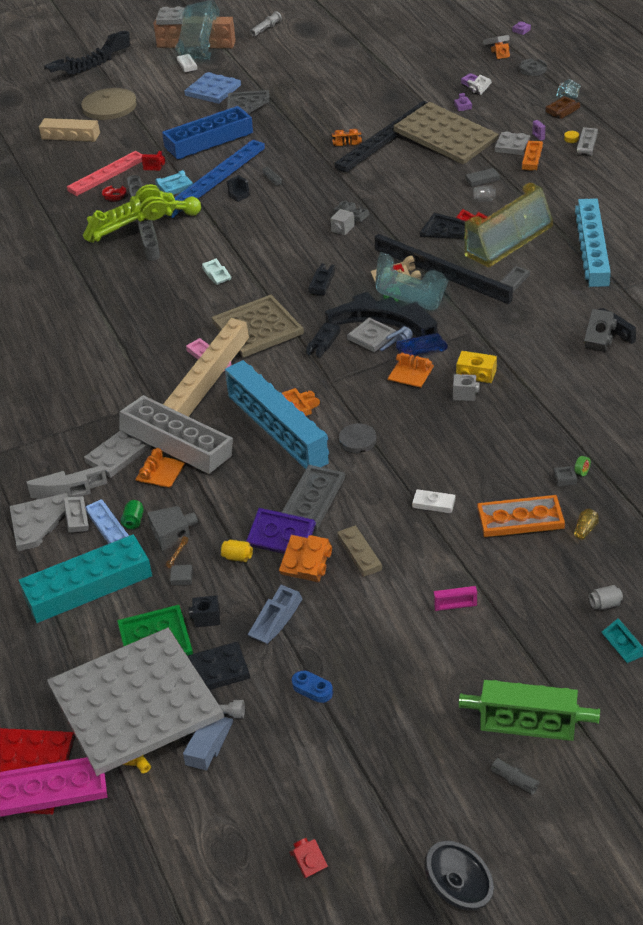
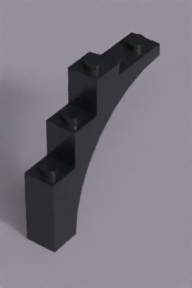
M368 292L353 296L352 302L325 311L326 323L333 325L364 322L371 318L380 323L398 328L408 327L413 335L422 342L438 337L437 322L417 301L401 307L392 296L376 301Z

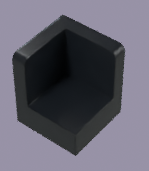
M237 175L227 181L230 198L239 202L250 196L248 180Z

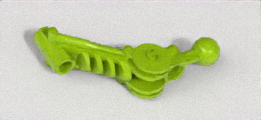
M153 184L145 185L136 192L135 196L130 198V202L104 213L96 210L92 216L87 217L88 226L83 237L88 242H98L102 236L137 219L141 222L145 218L156 220L163 215L171 216L174 209H181L186 215L195 216L201 210V202L193 196L187 197L184 201H177L172 193L159 191V188Z

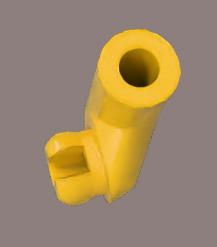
M143 755L123 764L137 766L141 773H147L151 769V765Z

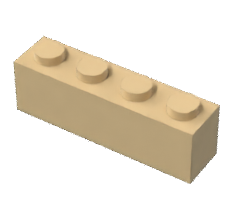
M44 118L39 126L41 139L95 142L100 134L97 120Z

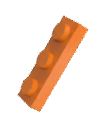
M528 141L522 169L529 171L537 170L543 148L542 141Z

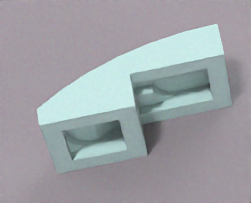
M217 258L202 264L203 270L216 285L231 280V276L225 266H221Z

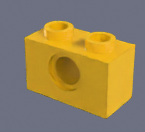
M461 351L456 363V374L476 375V381L492 383L497 368V356Z

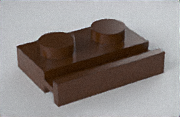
M564 96L546 106L545 112L552 116H560L562 119L579 109L580 102L575 103V100Z

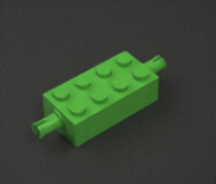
M484 680L481 696L460 693L459 708L475 709L481 712L482 731L574 741L575 723L582 721L599 724L600 709L579 707L577 705L578 690Z

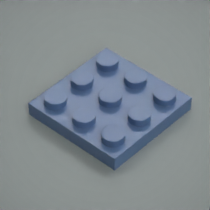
M208 72L190 85L184 92L185 96L219 104L228 97V93L234 92L241 86V80Z

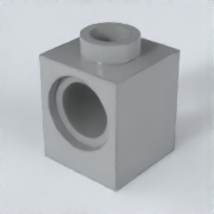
M454 374L453 400L475 401L476 393H479L480 382H476V375Z

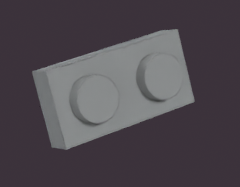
M64 497L63 503L68 532L88 531L89 525L84 497Z

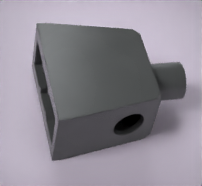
M178 506L147 513L150 528L162 551L190 537L189 526L198 523L194 512L183 515Z

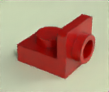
M158 151L157 155L143 154L141 157L143 170L160 171L165 164V157L162 155V151Z

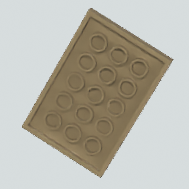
M428 102L394 125L393 130L463 165L498 140L499 134L492 130L484 128L431 102Z

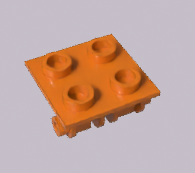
M349 129V132L335 130V133H332V137H335V139H332L333 145L343 146V137L344 145L346 146V137H348L350 145V136L352 145L362 143V138L359 137L361 132L357 129Z
M397 354L396 360L398 363L388 377V380L421 388L434 365L432 361H429V358L416 356L414 360V355Z
M160 448L153 449L151 456L144 462V466L140 468L135 480L171 488L186 462L163 457Z

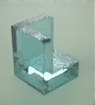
M568 79L560 83L557 96L560 97L565 94L575 99L578 96L581 85Z

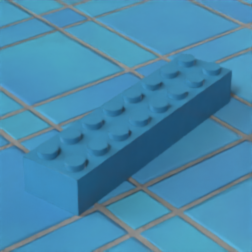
M244 360L225 368L229 398L305 469H307L308 465L323 467L329 463L328 436L325 431L320 430L313 421H310L302 411H299L291 401L289 402L281 392H278L271 383H268L261 374H258Z

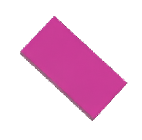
M476 586L434 591L435 611L477 606Z

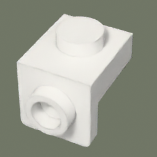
M479 75L475 81H467L469 89L473 93L480 95L492 83L489 78Z

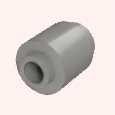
M615 585L594 589L593 592L589 593V602L594 610H604L619 606L623 600L620 588H617Z

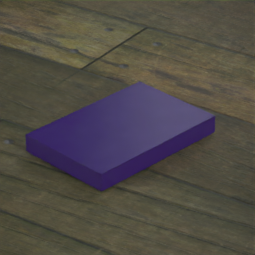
M259 508L246 542H249L251 547L285 554L291 535L308 538L309 535H312L316 522L309 518Z

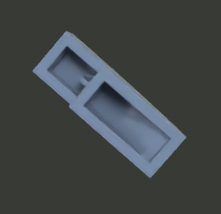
M280 585L273 599L267 600L248 636L268 644L282 630L302 601L300 593Z
M224 717L196 730L183 753L185 765L207 770L212 758L217 757L233 723V719Z

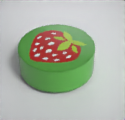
M580 456L575 464V473L577 475L585 476L588 473L591 463L590 458Z

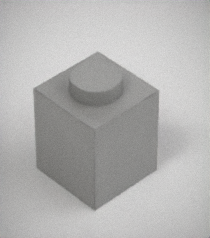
M340 209L331 217V232L346 235L354 227L353 212Z

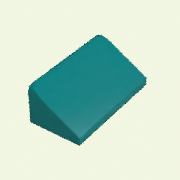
M618 618L602 631V634L627 663L643 657V646Z

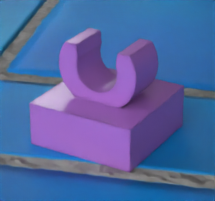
M465 93L459 94V99L454 100V105L458 111L472 109V103L465 96Z

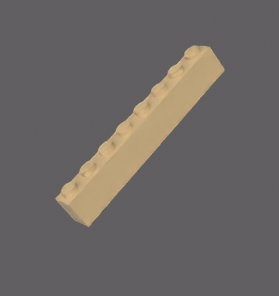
M231 318L163 405L189 417L229 365V362L232 361L248 340L247 323Z

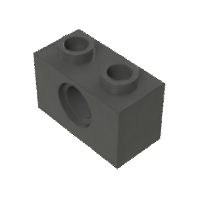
M592 309L584 339L585 348L606 351L607 346H611L613 338L611 331L612 329L615 330L617 319H614V312ZM600 328L605 329L604 332H597Z

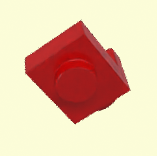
M304 838L293 844L295 849L289 853L291 856L294 855L304 878L328 867L315 839L308 842L307 838Z

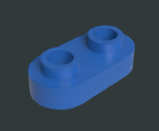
M299 671L292 677L293 689L297 693L316 702H327L333 696L332 684L313 673Z

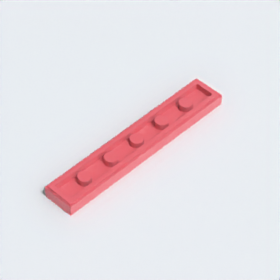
M134 151L68 185L67 190L78 196L141 163L143 154Z

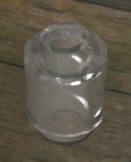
M477 186V188H474V200H478V202L493 201V198H496V189H493V186Z

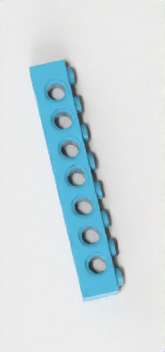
M578 199V205H575L576 223L578 224L579 242H581L580 249L582 251L585 280H588L589 287L609 286L611 272L598 199Z

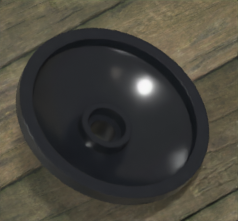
M441 841L429 849L424 860L425 873L431 887L440 898L456 908L470 911L478 910L490 901L494 891L493 878L487 865L477 853L469 847L454 841Z

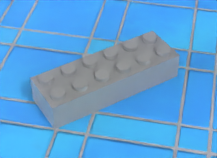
M144 395L120 411L119 430L155 448H160L173 457L208 474L232 456V437Z

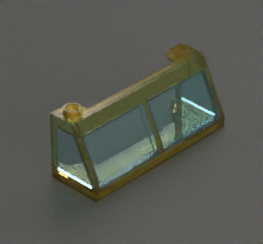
M529 182L523 186L524 195L489 217L482 219L475 216L466 221L465 256L487 267H491L553 226V219L542 187Z

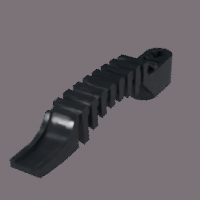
M120 31L107 36L108 38L102 49L96 48V53L94 51L91 52V56L88 54L86 58L83 56L81 59L79 57L76 58V60L74 57L70 59L67 56L65 63L64 59H59L45 65L44 69L49 70L50 73L62 70L73 75L75 72L81 73V71H86V69L89 70L91 67L94 68L96 65L106 63V60H112L111 54L113 52L130 47V33L128 31Z

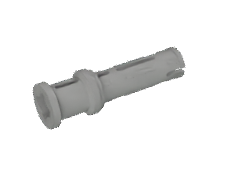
M275 11L271 16H267L263 22L250 29V35L255 37L268 27H273L276 23L281 22V14Z

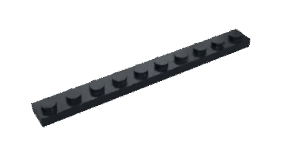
M420 102L334 163L335 168L347 172L399 135V133L393 131L394 125L428 102Z
M381 234L375 236L376 251L404 261L408 256H413L414 262L410 264L414 263L415 267L508 305L513 300V287Z

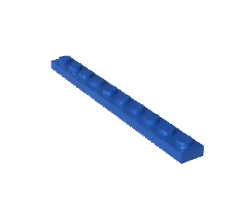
M256 140L250 141L177 195L175 200L184 201L187 197L191 196L197 199L265 149L264 143ZM174 209L172 215L168 217L173 218L182 210Z

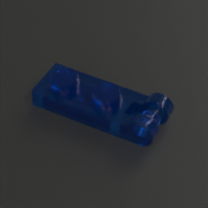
M438 333L398 341L396 348L400 353L411 356L435 350L443 352L448 348V344L442 340Z

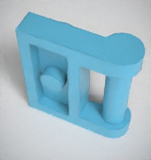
M183 170L162 179H155L156 185L161 191L172 193L173 195L183 192L193 184Z

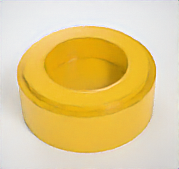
M567 131L564 134V140L568 143H576L579 141V133Z

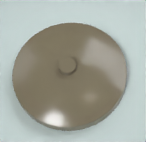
M106 88L87 95L82 100L81 105L82 111L86 116L98 120H109L129 114L135 109L137 102L135 94L130 90Z

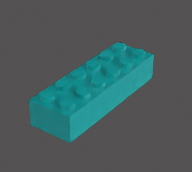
M133 534L19 579V584L23 597L36 623H39L152 577L149 559Z

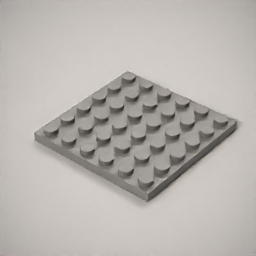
M169 628L47 680L56 701L96 776L224 718L222 709Z

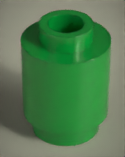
M130 500L125 505L121 517V524L124 527L136 529L140 526L144 512L140 501Z

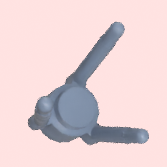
M403 326L400 330L386 337L387 340L393 339L380 348V351L397 342L399 344H406L402 352L406 354L409 346L413 343L411 339L413 337L412 331L408 327Z

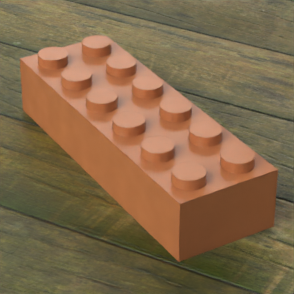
M184 17L182 24L156 25V20L154 22L157 48H233L235 44L233 17Z

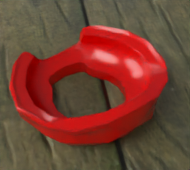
M108 186L102 190V195L108 201L117 202L126 195V188L122 186L120 189H115L112 186Z

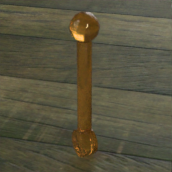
M182 537L181 543L174 555L166 562L168 568L174 565V561L184 544L188 543V537Z

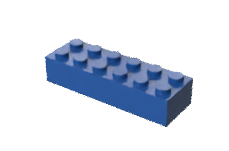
M239 106L163 131L164 147L176 159H182L187 155L196 154L199 151L207 150L210 147L222 145L225 142L253 133L252 117Z

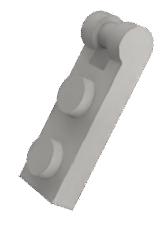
M583 127L577 147V155L587 154V156H592L598 129Z

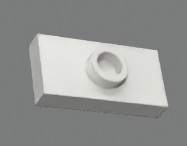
M189 54L177 56V62L184 72L197 70V65Z
M416 490L412 506L417 509L452 513L455 495Z

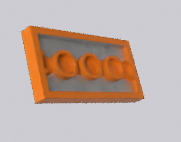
M557 495L477 503L484 537L565 529V521Z

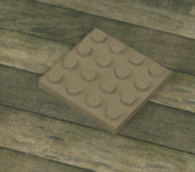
M272 295L212 317V323L219 331L224 328L231 318L247 323L249 338L238 351L243 358L304 334V328Z

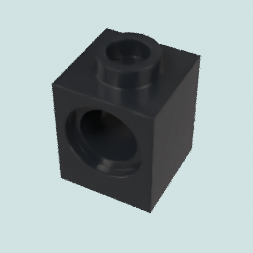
M218 595L192 598V607H189L190 620L194 619L195 628L221 625Z

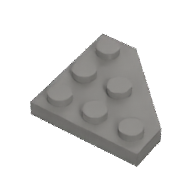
M67 493L10 506L18 551L38 547L43 542L42 538L47 533L50 534L59 525V520L65 515L63 501L64 497H68Z

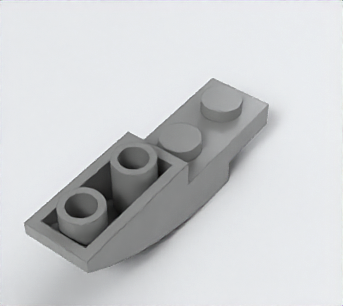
M103 465L66 476L64 471L26 481L30 497L36 499L67 493L68 497H80L91 494V488L108 484Z

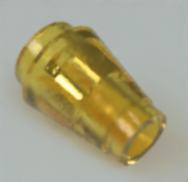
M585 509L580 513L574 532L577 538L585 539L598 524L599 516L594 510Z

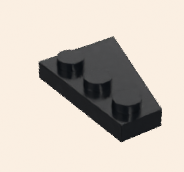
M434 212L420 231V237L470 239L477 229V224Z

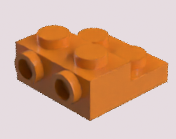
M291 535L279 569L280 574L319 582L321 576H324L326 572L325 563L327 557H330L332 553V545H330L329 539L309 535L308 538Z

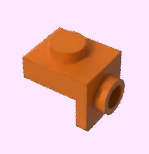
M498 42L495 43V46L491 47V52H496L497 59L510 57L508 43Z

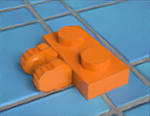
M294 388L282 393L305 416L312 414L311 409L318 407L320 404V400L315 397L312 391L300 394Z

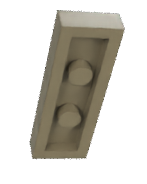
M356 525L337 532L338 539L363 577L382 570L381 562Z

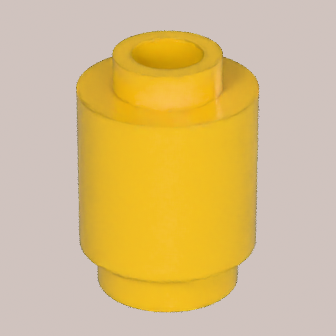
M228 540L222 544L221 556L226 557L227 560L247 562L252 557L253 548L249 542Z

